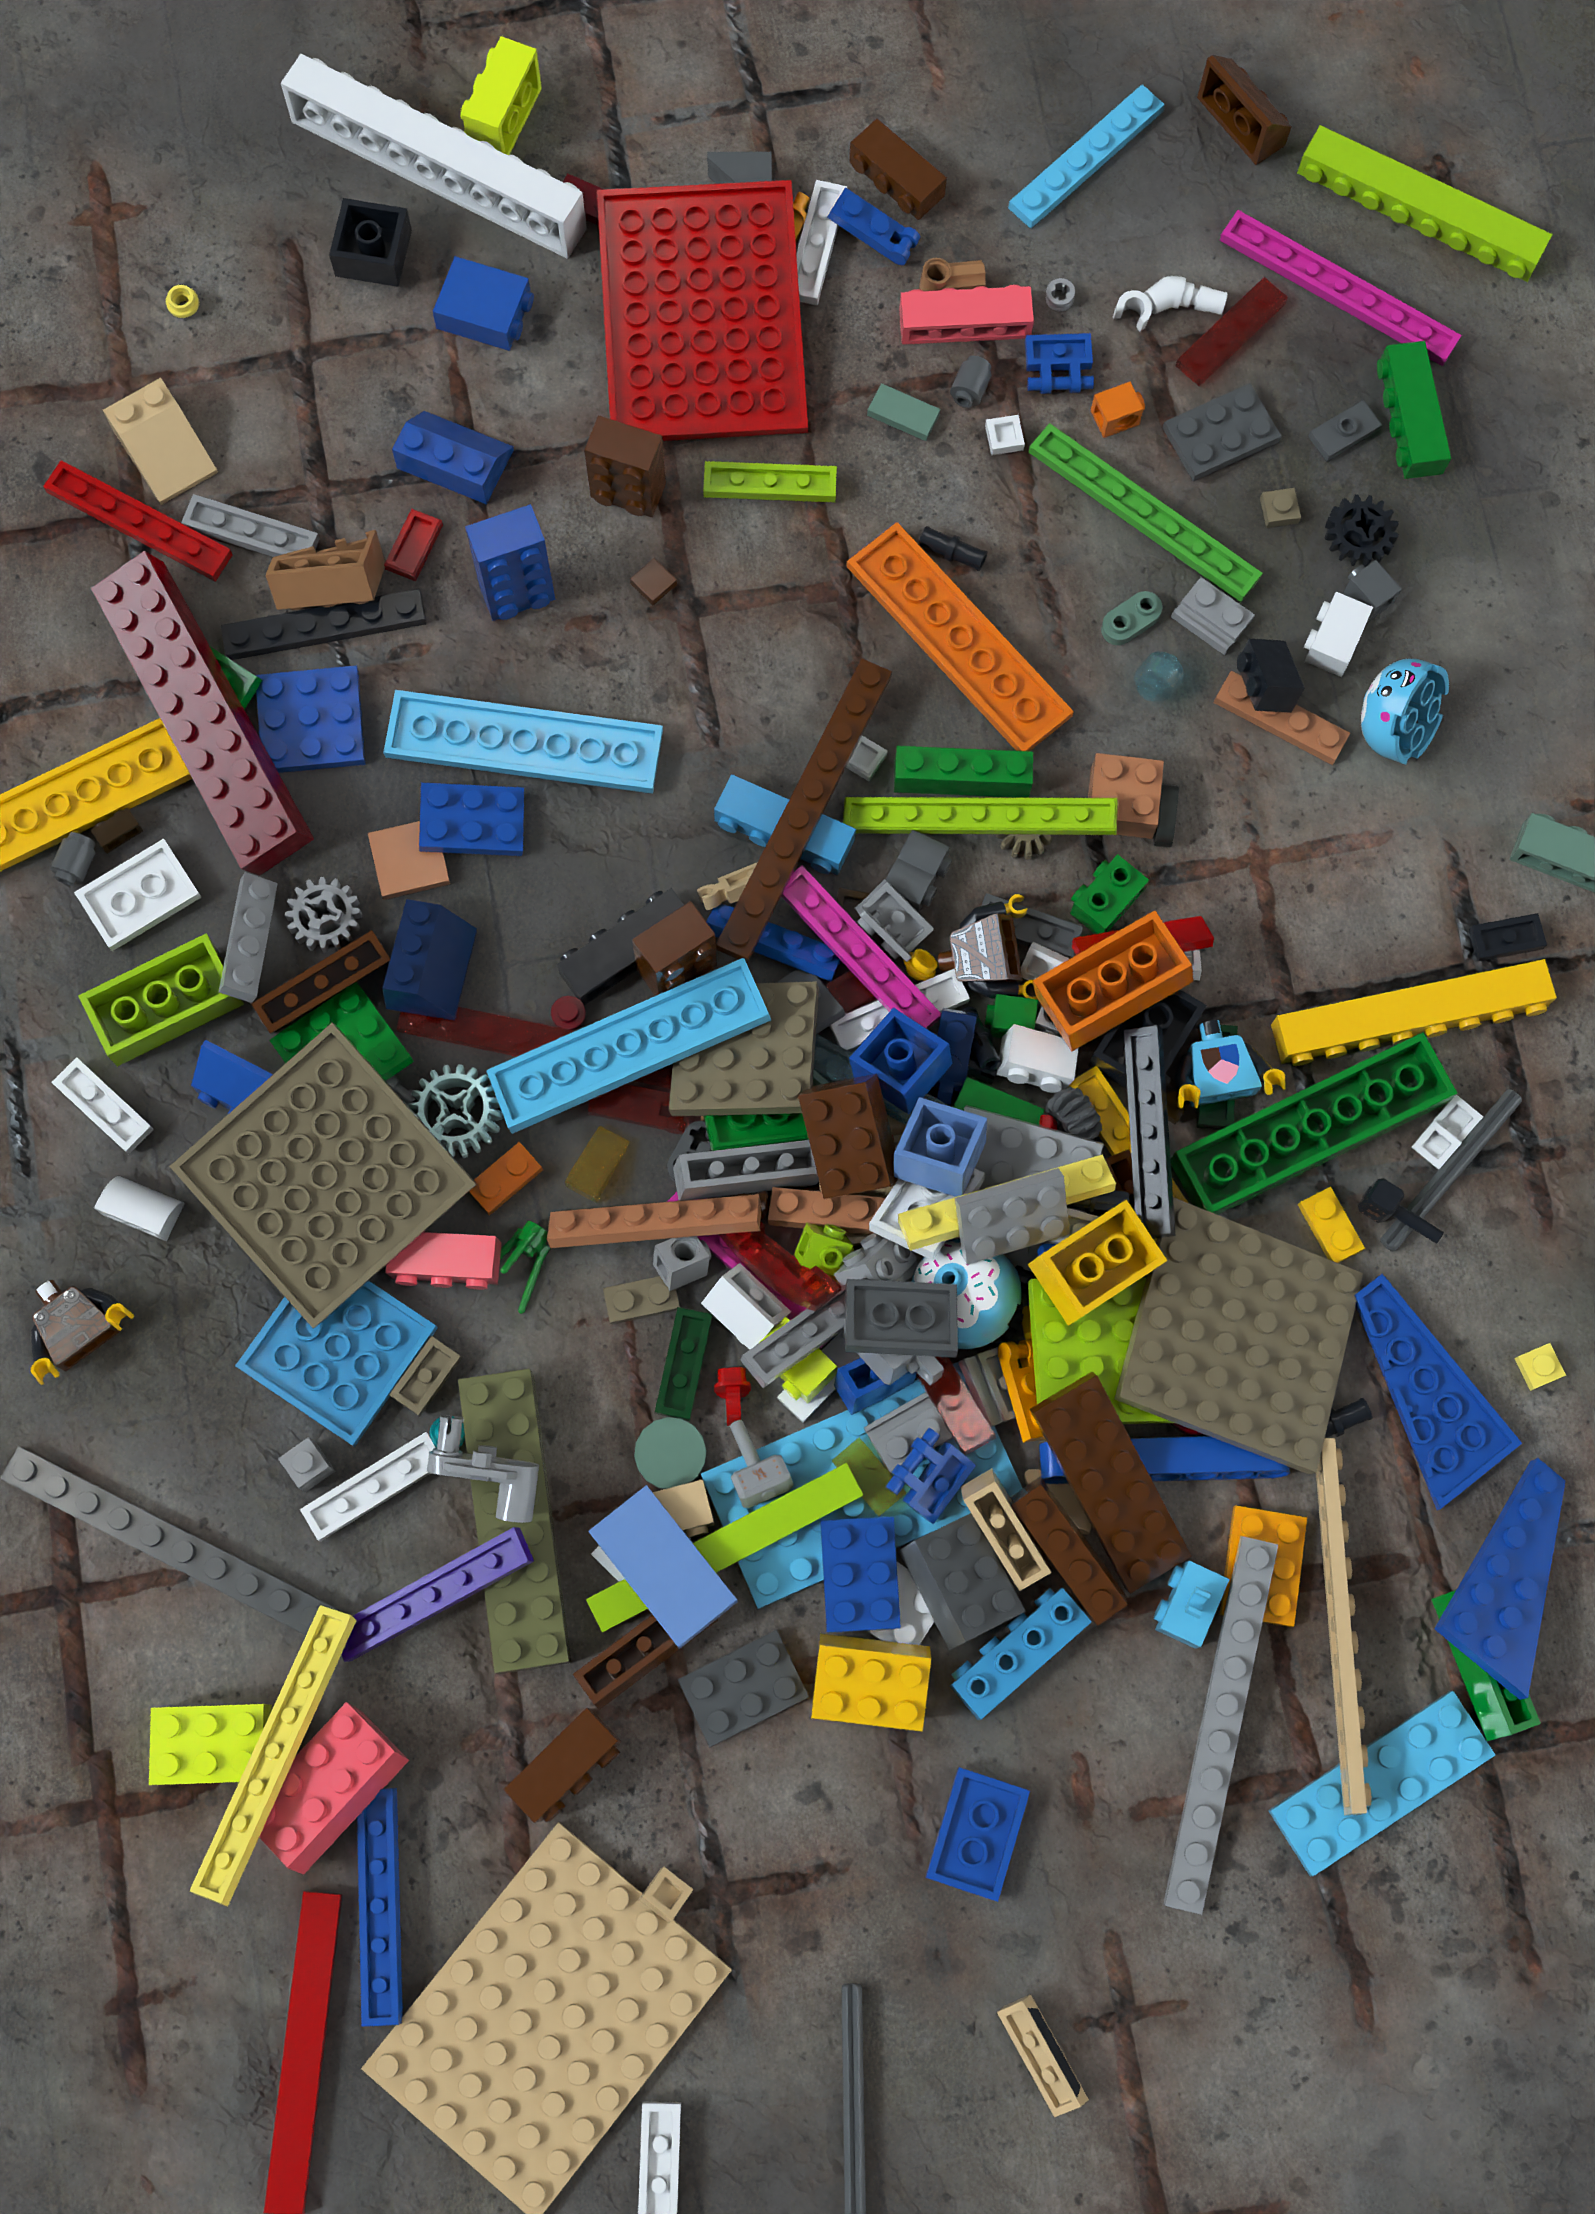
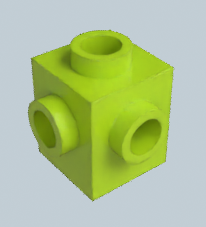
M806 1222L794 1256L801 1266L808 1268L811 1274L821 1278H828L829 1275L834 1276V1273L844 1265L843 1258L853 1252L854 1249L852 1248L853 1244L845 1235L846 1231L832 1224H825L823 1228Z

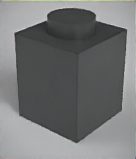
M1375 560L1367 567L1363 564L1358 566L1347 577L1349 582L1343 593L1350 598L1373 607L1368 618L1370 622L1395 603L1402 589Z

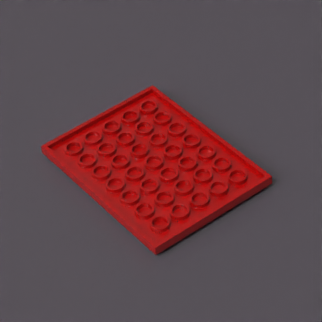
M791 180L597 190L610 419L662 435L663 441L808 433Z

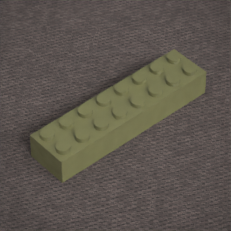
M523 1369L458 1379L467 1454H473V1451L478 1452L479 1445L493 1446L497 1448L496 1457L527 1461L539 1465L533 1520L531 1522H510L496 1518L500 1483L470 1479L478 1545L480 1546L513 1527H520L534 1559V1562L484 1589L494 1673L505 1674L572 1663L534 1374L531 1369Z

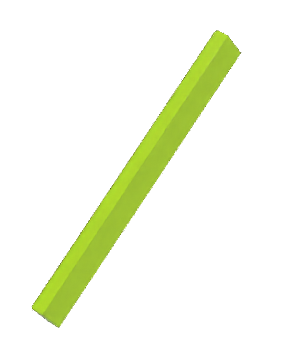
M845 797L843 823L855 828L856 833L910 834L912 830H915L921 834L1117 835L1118 799Z
M845 1463L694 1542L693 1545L717 1573L864 1495L850 1467ZM625 1579L586 1599L602 1632L648 1609Z

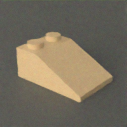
M161 378L103 409L112 430L161 505L218 473L187 418Z

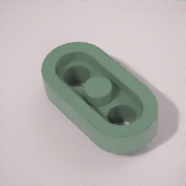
M1142 591L1108 612L1101 626L1103 638L1110 644L1124 645L1156 624L1162 612L1160 598L1152 592ZM1143 603L1149 604L1151 609L1144 610L1140 605ZM1121 621L1125 627L1118 628L1114 625V622Z

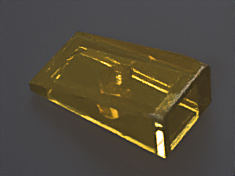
M599 1126L564 1182L565 1186L597 1203L626 1152L630 1141Z

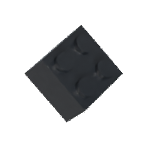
M343 198L329 253L335 277L399 287L412 233L407 208Z

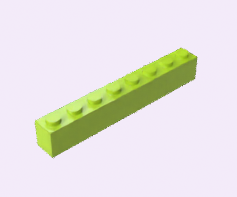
M1321 125L1303 154L1297 174L1304 176L1310 182L1319 183L1340 196H1346L1361 203L1367 209L1376 210L1397 223H1403L1420 231L1424 236L1433 237L1448 244L1454 250L1465 252L1484 264L1492 265L1507 272L1511 277L1520 278L1526 282L1529 281L1553 235Z

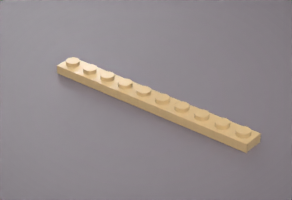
M1324 1438L1316 1472L1343 1809L1344 1815H1362L1367 1813L1366 1806H1371V1789L1369 1783H1364L1363 1768L1368 1766V1752L1366 1745H1361L1360 1729H1364L1365 1715L1363 1707L1358 1706L1357 1691H1361L1362 1680L1360 1670L1355 1669L1354 1654L1358 1653V1636L1356 1631L1351 1630L1350 1616L1355 1615V1600L1353 1594H1348L1347 1579L1352 1577V1564L1350 1557H1345L1344 1543H1347L1349 1539V1528L1347 1521H1342L1341 1506H1345L1346 1502L1345 1487L1343 1484H1339L1338 1470L1342 1469L1343 1458L1341 1449L1336 1448L1335 1438Z

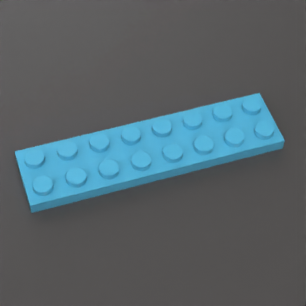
M395 690L383 753L385 758L653 794L663 726Z
M741 958L486 1071L508 1129L513 1134L769 1022L771 1017L745 959Z

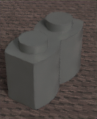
M912 830L886 881L918 912L923 904L929 907L937 891L933 884L938 876L945 877L952 863V859L948 858L950 847Z

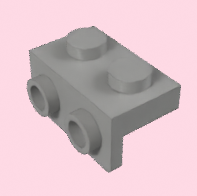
M885 879L855 908L861 917L857 921L860 926L871 936L877 932L885 940L881 946L894 959L900 955L908 962L912 958L910 952L934 930L933 926Z
M873 1233L860 1242L862 1245L860 1249L851 1252L843 1258L844 1265L834 1273V1276L840 1286L846 1285L847 1279L868 1278V1280L896 1281L911 1267L917 1258L913 1251Z

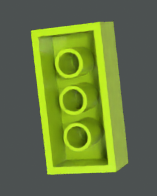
M207 933L78 995L107 1056L117 1067L244 1005L241 999L219 993L224 963Z

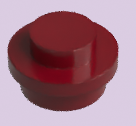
M563 996L552 1005V1021L562 1030H574L581 1026L585 1020V1007L574 996Z

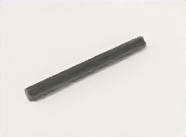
M1512 1089L1504 1092L1461 1145L1408 1205L1407 1209L1423 1219L1521 1104L1522 1097ZM1396 1220L1381 1237L1380 1242L1388 1250L1396 1251L1413 1229Z
M846 1983L841 1987L845 2214H866L862 1987L858 1983Z

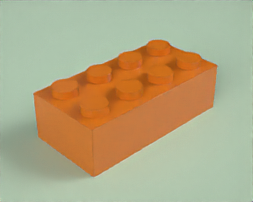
M1154 910L1033 980L1037 999L1070 1050L1074 1051L1194 981L1191 962Z

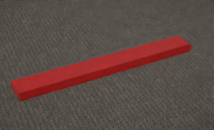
M303 1891L264 2213L267 2214L305 2213L342 1894Z

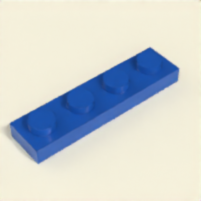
M721 903L713 908L706 922L715 933V937H720L734 907ZM768 922L753 951L830 982L841 963V960L825 943Z

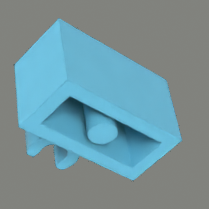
M1191 1561L1184 1562L1182 1567L1176 1565L1168 1582V1586L1172 1587L1170 1596L1167 1601L1164 1599L1160 1601L1153 1619L1158 1621L1155 1630L1190 1647L1200 1648L1230 1579Z

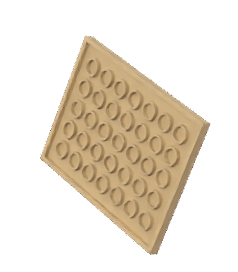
M560 1822L556 1824L404 2014L402 2024L396 2025L361 2068L525 2214H543L732 1970L731 1967L674 1919L668 1923L642 1903L639 1899L643 1893Z

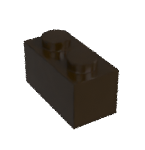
M127 807L124 810L116 811L113 817L97 823L91 832L108 854L143 832V830Z

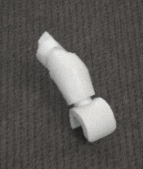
M1167 276L1163 277L1144 293L1136 290L1125 292L1119 298L1113 313V319H1120L1124 310L1133 309L1140 315L1136 327L1141 332L1146 327L1151 312L1157 314L1169 308L1178 309L1179 306L1188 308L1189 304L1194 305L1195 310L1222 315L1227 292L1202 285L1197 289L1194 288V283L1186 282L1185 277Z

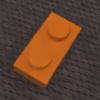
M518 1142L474 1179L477 1185L469 1193L490 1216L541 1173L543 1168L526 1148Z

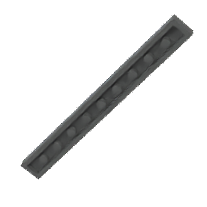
M18 1446L0 1478L304 1635H307L320 1605L340 1611Z

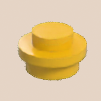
M916 949L914 952H910L912 958L908 962L904 960L906 971L912 978L925 981L935 976L937 961L926 950Z

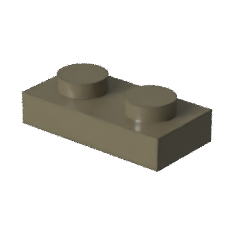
M660 1276L603 1288L610 1325L677 1311V1307H680L676 1289L669 1291Z
M431 1336L389 1395L420 1417L462 1357Z

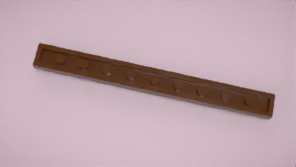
M861 658L716 943V950L738 960L744 958L746 963H748L891 679L892 671Z

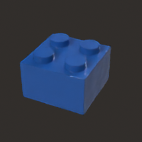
M894 1007L849 1057L854 1078L877 1073L883 1098L908 1115L914 1109L918 1098H923L953 1064L948 1042Z

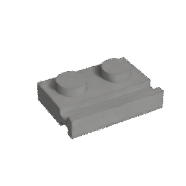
M1200 577L1183 598L1180 605L1175 608L1171 618L1225 655L1252 622L1255 614Z
M998 1347L958 1362L985 1429L1016 1419L999 1361Z
M927 1391L864 1427L865 1433L870 1438L889 1474H892L891 1472L897 1464L902 1465L913 1450L911 1447L912 1443L917 1437L921 1439L928 1428H931L940 1435L932 1447L934 1449L953 1438L940 1413L929 1398Z

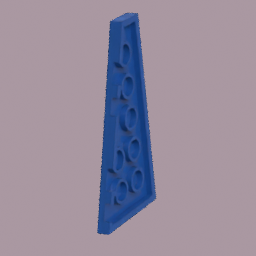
M1381 1274L1355 1294L1357 1300L1356 1308L1436 1510H1440L1514 1451L1522 1442L1387 1278Z
M1539 1458L1529 1462L1434 1628L1519 1700L1528 1698L1566 1483L1561 1476Z

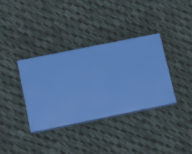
M647 1485L588 1531L679 1649L738 1602Z

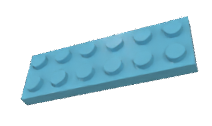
M1454 1691L1447 1692L1366 1746L1368 1766L1363 1768L1364 1783H1369L1371 1789V1806H1366V1814L1344 1815L1340 1763L1268 1810L1309 1876L1313 1877L1495 1756V1753Z

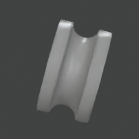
M1059 278L1051 281L1046 289L1045 299L1047 305L1059 312L1068 310L1074 302L1075 288L1067 279ZM1062 290V294L1066 292L1065 300H1058V296L1056 299L1053 298L1055 291Z

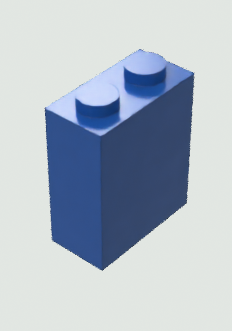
M455 256L433 309L436 329L510 351L514 339L519 340L523 329L522 318L524 313L530 312L532 308L534 293L530 291L529 278Z

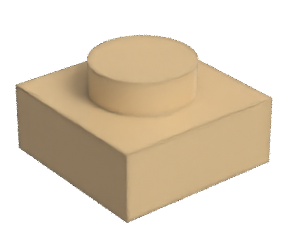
M663 1866L639 1900L669 1923L673 1921L693 1889Z

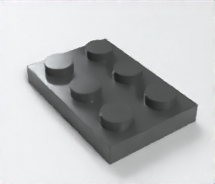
M1251 383L1171 418L1163 424L1165 434L1193 481L1279 443L1281 439V434Z
M847 1279L845 1289V1352L956 1357L958 1353L957 1284Z
M777 1630L677 1679L709 1747L809 1698Z

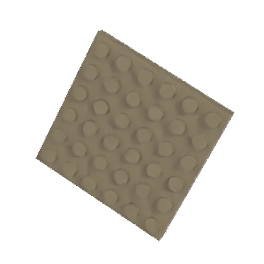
M335 1023L327 1026L169 1166L312 1328H316L477 1185Z
M1173 1197L1176 1236L1157 1238L1156 1244L1168 1261L1147 1274L1114 1400L1306 1474L1316 1473L1356 1306L1355 1294L1359 1292L1363 1273Z

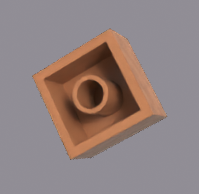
M1101 753L1095 754L1091 766L1088 798L1118 799L1117 835L1153 838L1158 826L1164 761Z

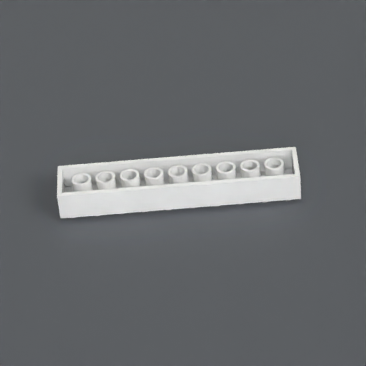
M300 54L281 82L292 123L568 259L587 230L583 192L575 185L568 182L563 183L551 177L543 169L530 167L524 164L518 157L506 155L496 150L490 143L478 141L468 136L460 128H451L439 122L433 115L429 113L423 114L411 108L403 100H394L384 95L378 88L366 86L356 81L346 72L339 73L327 67L323 61L317 58L311 59Z

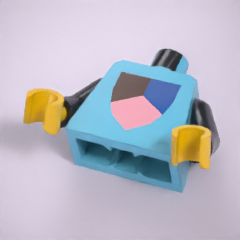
M1210 1020L1199 1024L1202 1041L1191 1044L1187 1053L1181 1056L1174 1075V1083L1179 1095L1178 1108H1183L1184 1101H1189L1191 1107L1195 1106V1108H1198L1199 1105L1253 1096L1262 1087L1261 1082L1264 1084V1091L1267 1095L1273 1094L1272 1085H1279L1282 1087V1090L1286 1089L1284 1072L1279 1069H1273L1249 1043L1243 1041L1240 1035L1223 1037L1219 1020Z

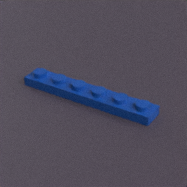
M397 1788L381 1789L373 1801L357 1817L362 2027L402 2024L403 2017Z

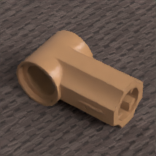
M941 258L929 259L923 266L919 289L923 291H940L945 288L963 290L986 286L984 263H982V260L948 263ZM930 278H937L940 281H934Z

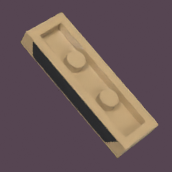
M1031 1994L1001 2008L997 2013L1053 2116L1057 2117L1084 2105L1089 2099Z

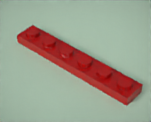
M62 460L43 486L46 493L215 582L233 556L231 549Z

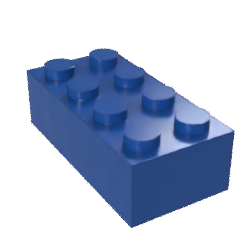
M531 504L465 526L479 586L492 621L511 619L518 612L530 608L540 609L547 606L550 601L555 600L546 544Z

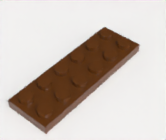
M1090 1372L1030 1408L1035 1421L1124 1588L1130 1594L1191 1557L1184 1540L1105 1389L1094 1372Z

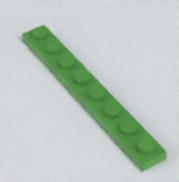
M1049 423L1030 445L1029 453L1239 602L1244 600L1260 580L1263 574L1261 571Z

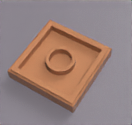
M420 821L368 833L383 900L450 884L444 854L442 852L419 851Z

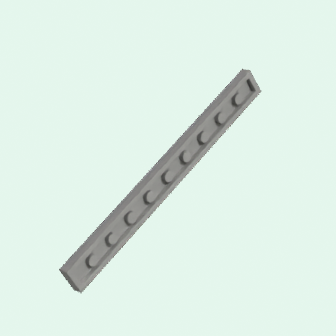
M1240 1536L1163 1903L1168 1907L1200 1915L1203 1913L1278 1544Z

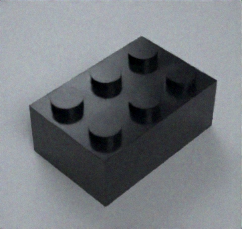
M1178 990L1110 1029L1094 1052L1088 1066L1091 1068L1097 1066L1104 1076L1127 1089L1124 1030L1158 1025L1162 1028L1166 1073L1207 1005L1184 991Z

